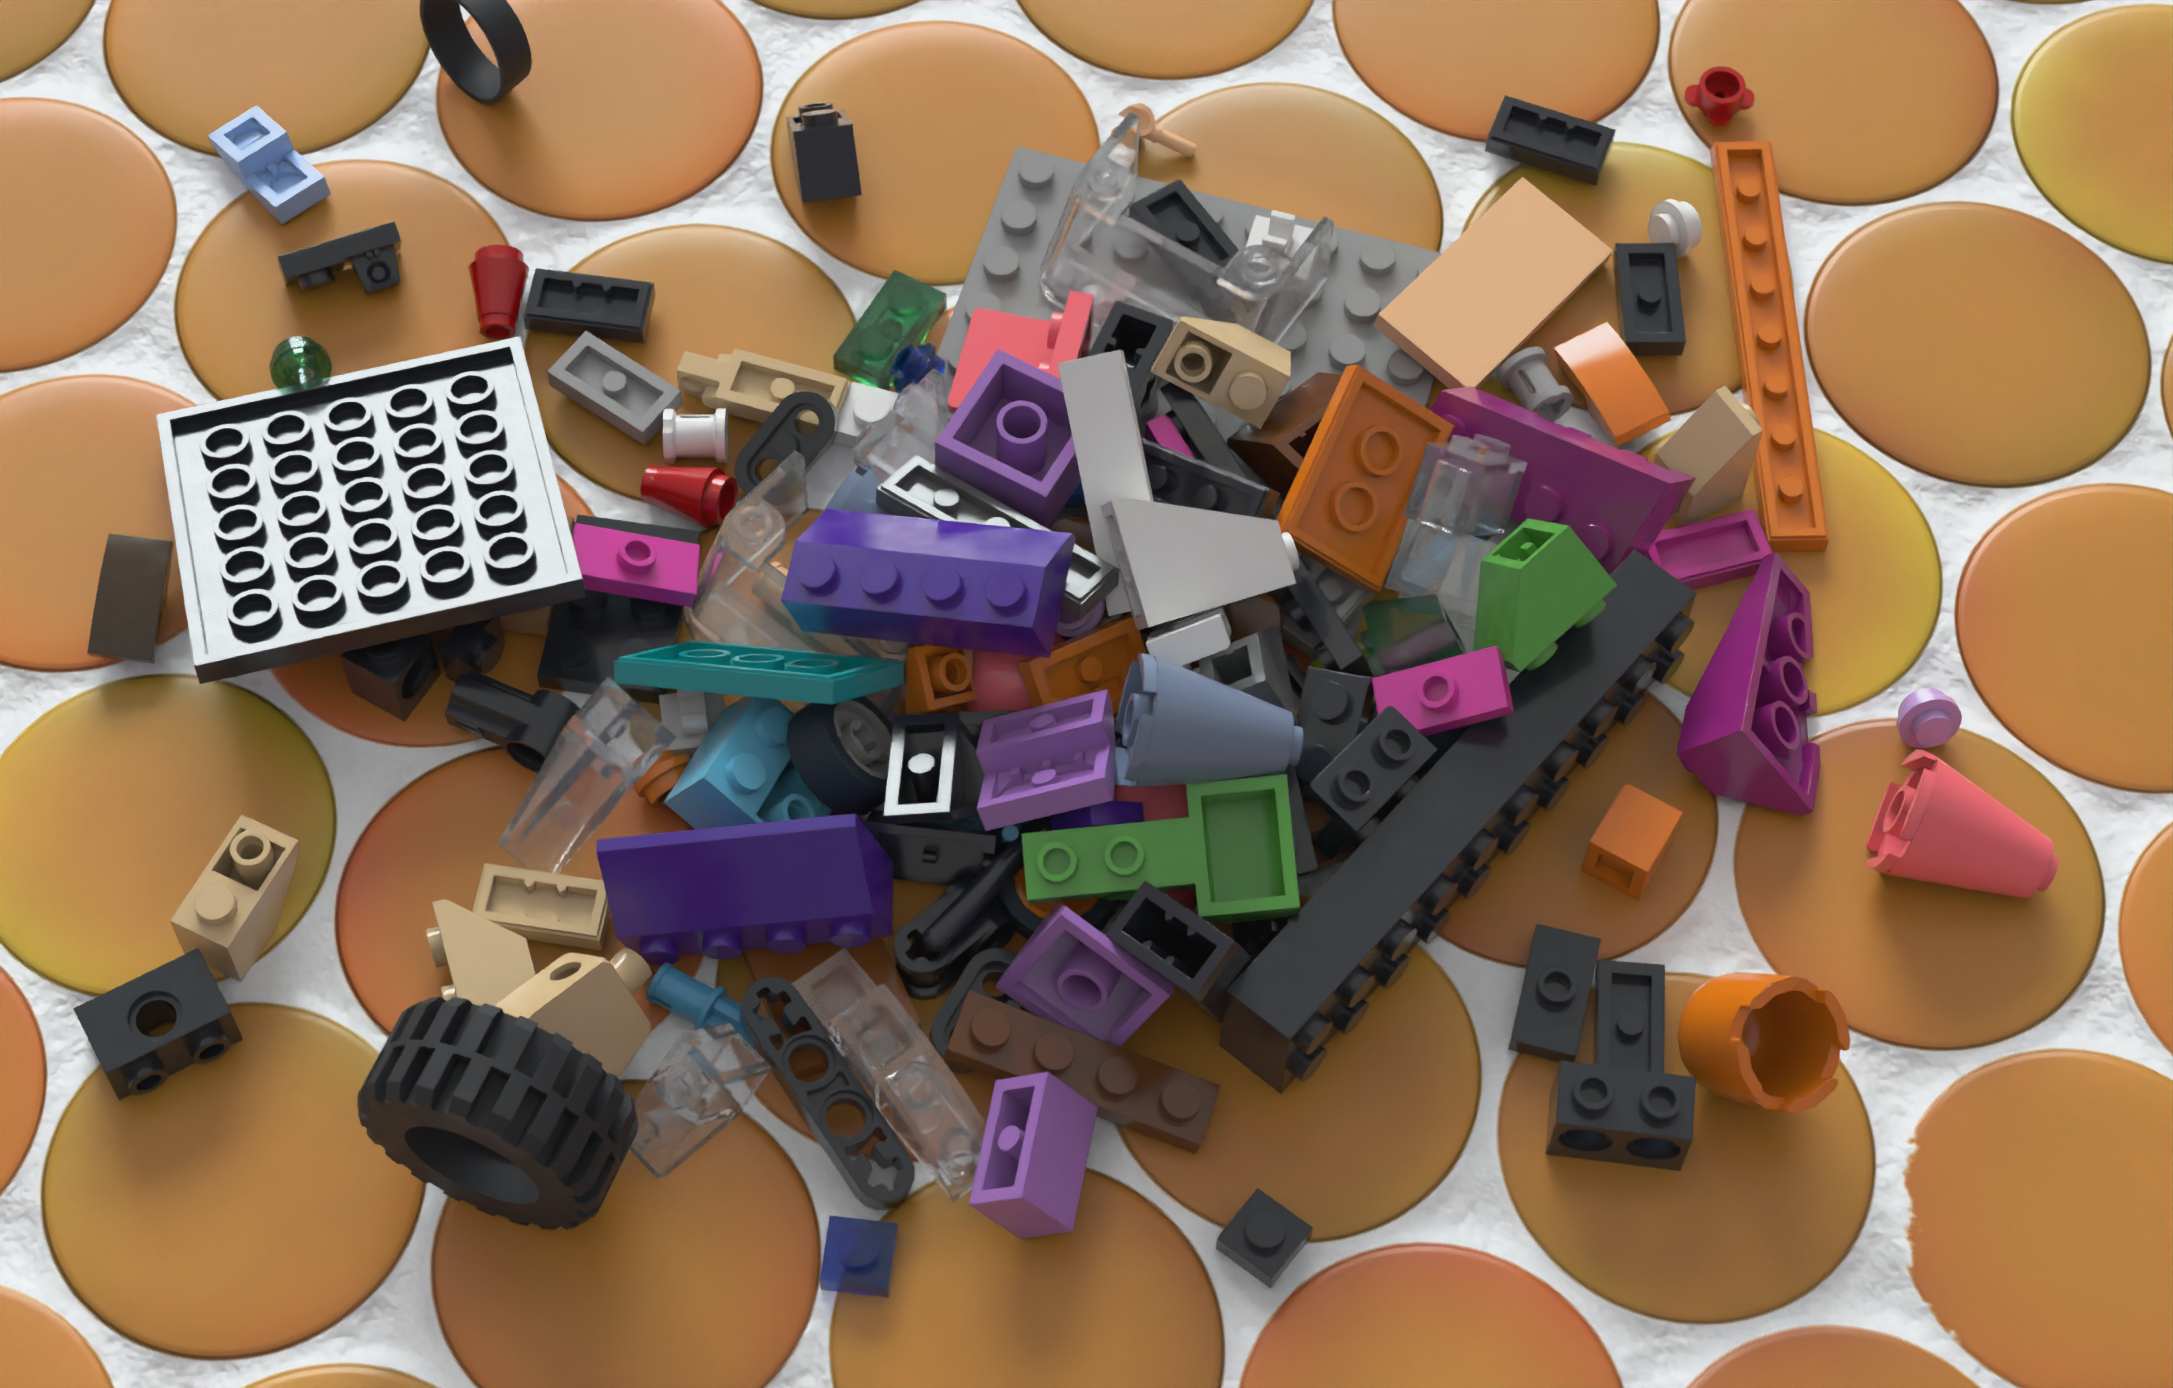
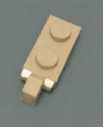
M736 348L733 349L732 354H719L717 359L684 351L676 372L678 389L682 392L701 398L702 404L715 408V410L717 408H726L728 414L761 423L767 420L784 398L798 391H810L823 395L832 402L839 416L850 388V381L847 378ZM812 411L805 412L799 419L800 430L805 435H810L817 430L819 425L817 415Z

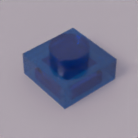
M830 1216L820 1275L821 1290L889 1298L899 1234L898 1223Z

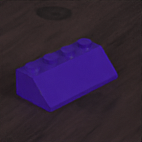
M826 509L795 541L781 602L804 632L1050 658L1076 538L1073 533Z
M856 814L597 839L596 853L616 938L626 948L638 953L650 965H663L666 962L674 964L679 961V956L703 954L713 959H734L740 957L743 950L767 948L776 953L791 954L804 951L806 944L827 942L840 947L856 948L868 945L871 942V938L892 936L893 861Z

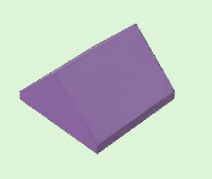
M1057 902L996 984L998 989L1032 1014L1118 1047L1164 1003L1175 988L1068 907Z

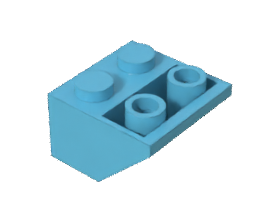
M750 696L742 697L720 712L664 801L668 807L696 830L826 817L832 811V809L819 801L805 785L791 760L786 741L787 727L795 714L778 699Z

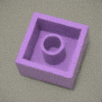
M998 349L935 441V466L1049 529L1081 481L1061 379Z

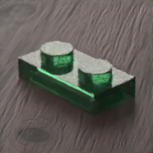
M894 270L833 355L834 370L868 386L889 391L946 310L947 294Z

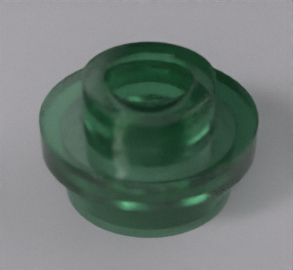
M305 336L290 337L279 343L273 351L269 364V372L277 388L328 378L332 371V363L327 350L313 339Z

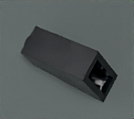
M1146 880L1105 934V936L1175 987L1174 991L1221 1025L1226 989L1253 961L1236 941Z

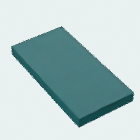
M689 640L618 657V660L614 661V683L833 705L904 685V662H899V659Z

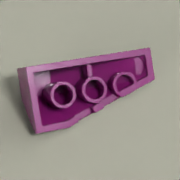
M1776 551L1765 555L1686 706L1676 754L1679 756L1683 766L1689 772L1694 773L1714 795L1803 816L1813 812L1821 767L1820 746L1814 742L1808 743L1807 716L1817 713L1816 694L1808 690L1803 666L1804 661L1814 657L1810 592Z

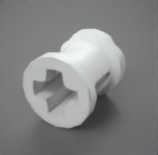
M717 408L714 415H677L674 409H664L663 454L665 464H675L677 458H715L718 464H727L729 432L726 408Z

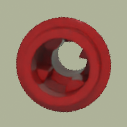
M488 245L478 249L475 252V260L469 265L477 317L480 323L479 332L482 336L490 339H508L516 334V324L518 323L529 274V267L523 262V253L517 248L507 245Z
M651 465L643 475L640 493L643 501L653 503L655 506L704 528H710L714 524L723 526L729 522L736 507L738 486L736 479L726 476L722 468L658 467Z

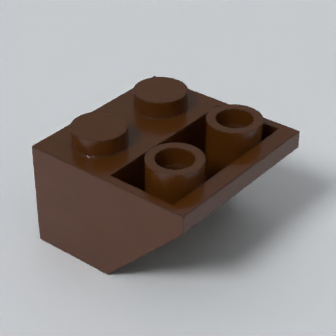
M1316 373L1275 403L1261 429L1248 423L1227 438L1229 448L1274 491L1279 492L1280 497L1284 501L1342 374Z

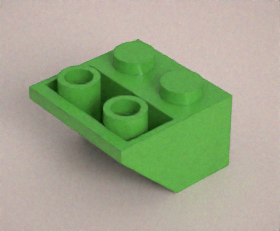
M1528 518L1481 560L1473 651L1497 645L1503 652L1507 669L1521 672L1525 668L1528 671L1533 670L1545 663L1556 652L1558 645L1555 641L1573 625L1581 627L1601 613L1606 606V601L1603 598L1617 584L1570 526Z

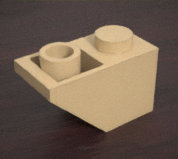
M1181 316L1153 364L1151 373L1261 429L1291 378V352L1238 324Z
M1726 386L1716 390L1656 452L1654 457V464L1671 471L1677 470L1696 478L1671 515L1680 526L1699 522L1740 499L1747 484L1763 429L1760 427L1759 420L1751 407L1745 403H1740Z
M241 814L170 920L184 954L199 948L208 967L242 982L277 929L301 847L299 840Z
M447 899L432 902L438 926L426 929L431 953L436 968L449 965L453 984L441 987L444 1000L448 1001L453 997L469 999L472 1004L482 1006L484 1003L494 1006L536 975L525 937Z

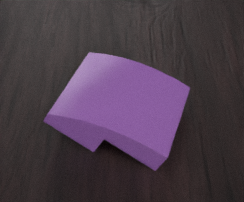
M1107 689L983 720L976 755L984 772L977 810L985 831L1113 800L1116 754L1112 700Z

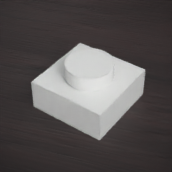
M852 382L838 416L839 429L834 439V444L892 459L911 410L910 396Z

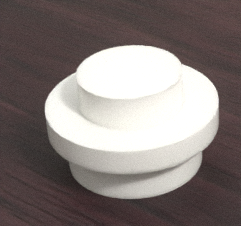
M1667 199L1658 202L1652 208L1648 222V235L1651 243H1675L1676 257L1681 258L1689 254L1692 248L1699 244L1702 237V224L1697 211L1691 204L1684 201L1678 202L1673 199Z

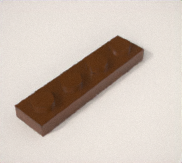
M971 990L968 991L943 1057L1000 1080L1049 1072L1097 1106V1117L1192 1153H1196L1202 1143L1221 1086Z

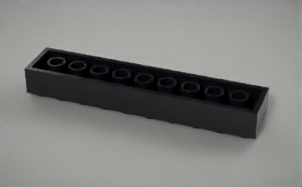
M1634 549L1610 575L1617 586L1603 598L1606 601V606L1601 613L1581 627H1575L1574 625L1555 641L1558 648L1545 663L1530 671L1526 668L1523 669L1509 684L1514 713L1472 724L1226 989L1219 1046L1280 1094L1296 1077L1302 1082L1311 1077L1327 1054V1049L1324 1046L1338 1031L1347 1035L1358 1025L1368 1010L1369 1003L1366 1001L1367 998L1379 985L1389 989L1396 983L1406 970L1410 962V957L1407 954L1420 940L1429 944L1440 934L1450 919L1451 912L1448 909L1461 895L1466 899H1470L1479 891L1490 875L1491 868L1488 865L1501 851L1506 855H1510L1517 849L1530 830L1531 824L1528 822L1529 819L1540 807L1548 812L1560 801L1570 785V780L1567 779L1568 776L1579 764L1587 769L1598 759L1609 741L1606 734L1617 722L1627 726L1636 717L1647 699V695L1644 692L1655 680L1663 685L1674 675L1685 656L1679 648L1687 639L1695 624L1689 618L1696 596L1695 591Z

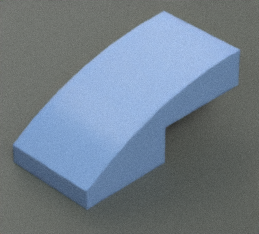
M257 105L208 135L212 146L233 173L281 224L286 223L331 194L325 177L293 149L287 132Z

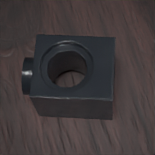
M427 634L343 652L341 655L352 693L404 722L441 675L431 636Z

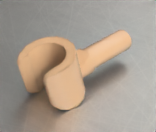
M1141 103L1130 105L1119 113V116L1129 120L1133 126L1121 123L1111 130L1114 140L1123 146H1132L1145 138L1189 158L1192 157L1196 148V144L1156 125L1151 109Z

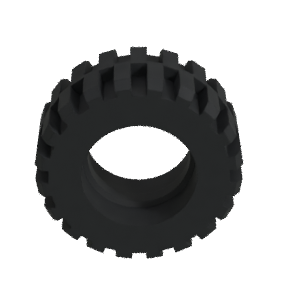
M432 997L404 1010L357 1095L359 1120L361 1126L366 1127L367 1135L373 1143L381 1145L385 1149V1154L396 1164L406 1166L412 1171L411 1174L426 1184L431 1183L444 1191L443 1194L459 1202L463 1200L476 1206L477 1210L495 1216L498 1214L509 1218L513 1223L528 1226L530 1223L537 1224L541 1229L555 1230L560 1226L565 1230L575 1228L593 1218L599 1211L638 1131L635 1102L631 1094L624 1092V1084L614 1074L604 1071L602 1063L591 1054L582 1053L573 1047V1042L558 1033L553 1035L537 1026L538 1023L521 1015L517 1018L506 1014L502 1008L486 1003L482 1006L475 1005L469 999L453 997L446 1001L442 997Z

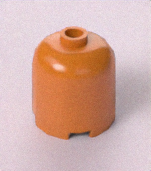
M1732 972L1708 979L1691 994L1680 1015L1677 1034L1681 1061L1689 1075L1696 1077V1083L1719 1097L1789 1113H1797L1816 1107L1835 1090L1838 1080L1832 1077L1838 1067L1840 1050L1847 1051L1850 1046L1846 1014L1831 991L1818 988L1808 979L1761 973Z

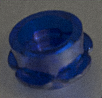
M911 344L906 346L897 355L890 370L891 375L895 377L894 386L896 387V393L901 395L909 394L914 399L921 400L928 396L937 386L945 371L946 362L935 354L936 347L933 344H921L917 347Z

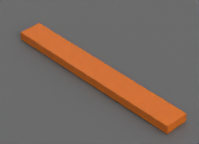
M1771 141L1713 142L1710 158L1743 401L1755 412L1760 427L1763 429L1752 464L1760 525L1772 552L1826 551L1829 534Z

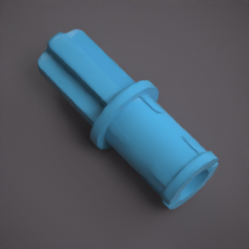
M669 962L664 963L659 968L648 987L646 1000L656 1003L694 1024V1030L699 1035L703 1036L710 1032L753 1057L760 1056L740 1023L741 1004L727 997L728 989L723 986L713 989L675 968ZM756 1014V1017L759 1020H762L764 1018L761 1015Z

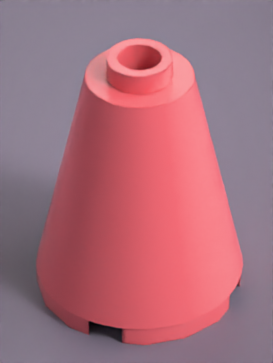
M1916 749L1905 759L1901 766L1912 771L1902 786L1890 782L1883 795L1872 823L1866 847L1878 853L1875 858L1866 860L1867 867L1885 875L2023 899L2031 897L2036 890L2044 892L2050 886L2057 872L2059 857L2053 854V841L1936 755Z

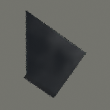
M959 712L894 716L883 813L885 824L950 821L980 817L977 806L984 772L976 755L978 741L962 723Z

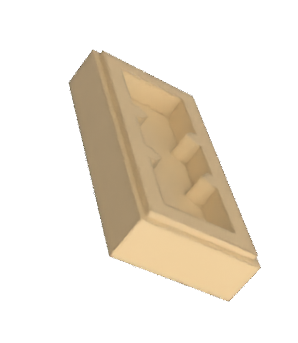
M484 863L472 910L473 913L525 937L526 940L602 951L611 913L603 880Z

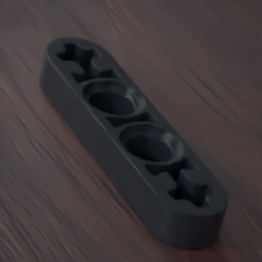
M765 977L756 980L747 988L740 1006V1023L744 1032L855 1197L863 1205L874 1210H889L898 1206L906 1199L915 1179V1166L910 1155L798 990L790 982L779 977ZM765 997L770 1004L782 1001L786 1005L783 1009L781 1020L790 1035L799 1026L805 1031L793 1035L777 1050L773 1044L780 1042L782 1031L771 1017H766L762 1020L756 1017L760 1006V998ZM802 1049L814 1050L824 1058L827 1065L826 1074L813 1082L799 1080L791 1073L789 1058L795 1052ZM839 1104H849L856 1107L864 1119V1128L855 1136L840 1137L829 1129L826 1122L827 1112ZM873 1136H876L880 1141L874 1144L871 1150V1155L882 1169H887L893 1165L898 1170L893 1181L894 1190L889 1191L884 1184H878L873 1188L868 1184L867 1180L870 1178L873 1168L863 1152L859 1154L855 1161L850 1160L848 1157L849 1154L861 1150Z

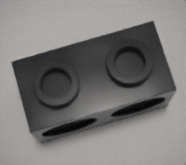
M1560 1060L1550 1091L1546 1155L1680 1171L1693 1141L1696 1077Z

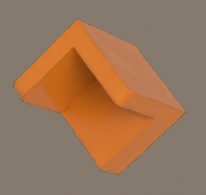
M1630 784L1624 785L1590 839L1581 871L1639 901L1674 842L1683 812Z

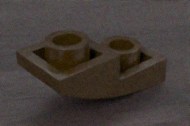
M109 533L87 651L90 656L155 664L162 606L166 605L174 547L173 541Z

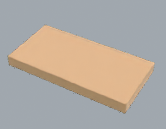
M1522 177L1378 314L1373 326L1449 389L1470 386L1479 389L1509 357L1527 342L1607 263L1613 250Z

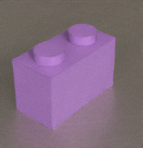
M1049 1072L996 1080L969 1205L1020 1239L1073 1232L1098 1107Z

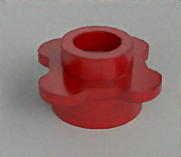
M1716 66L1706 70L1701 75L1698 85H1690L1686 88L1684 99L1689 106L1698 107L1708 117L1710 124L1724 127L1730 124L1732 116L1738 111L1748 110L1753 106L1754 94L1750 89L1746 88L1745 80L1739 72L1729 67Z

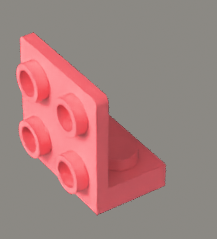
M1070 290L1064 314L1054 312L1051 322L976 308L971 317L948 397V411L951 414L956 412L998 349L1061 379L1058 363L1088 356L1093 337L1094 295Z

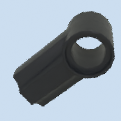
M471 670L466 675L461 674L451 690L449 704L445 711L448 724L503 746L506 753L521 766L544 775H550L555 772L585 721L582 710L574 702L557 692L548 689H538L531 695L474 670Z

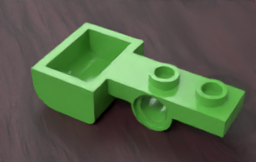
M1287 774L1186 784L1189 817L1024 833L1022 834L1027 901L1029 904L1098 897L1103 900H1131L1146 880L1160 891L1196 888L1198 916L1211 925L1277 919L1296 915L1300 911Z

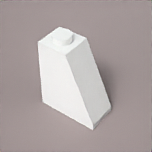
M1125 497L1100 506L1137 630L1296 584L1293 571L1299 569L1297 549L1291 535L1288 532L1281 533L1277 520Z

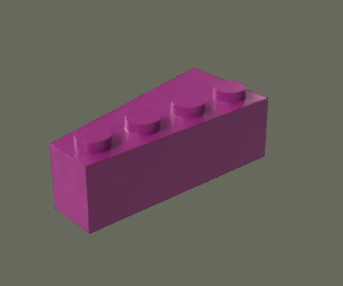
M1471 386L1442 390L1430 408V411L1454 425L1438 461L1441 465L1519 524L1530 518L1570 526L1609 575L1616 570L1634 549L1643 556L1646 555L1696 479L1680 471H1671L1648 461V458L1631 451L1619 450L1592 439L1591 435L1572 427L1566 428L1543 419L1540 414Z

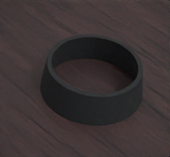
M420 0L421 23L430 48L447 75L468 96L483 104H495L529 75L532 66V55L528 38L517 15L506 0ZM460 5L474 18L482 29L495 54L498 67L483 54L473 40L464 22Z

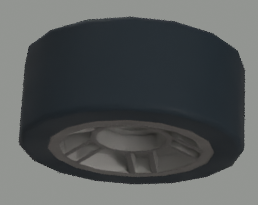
M865 696L833 705L810 702L799 710L788 723L786 741L791 760L797 772L816 798L836 813L842 815L856 814L858 817L867 815L885 802L893 725L882 711Z

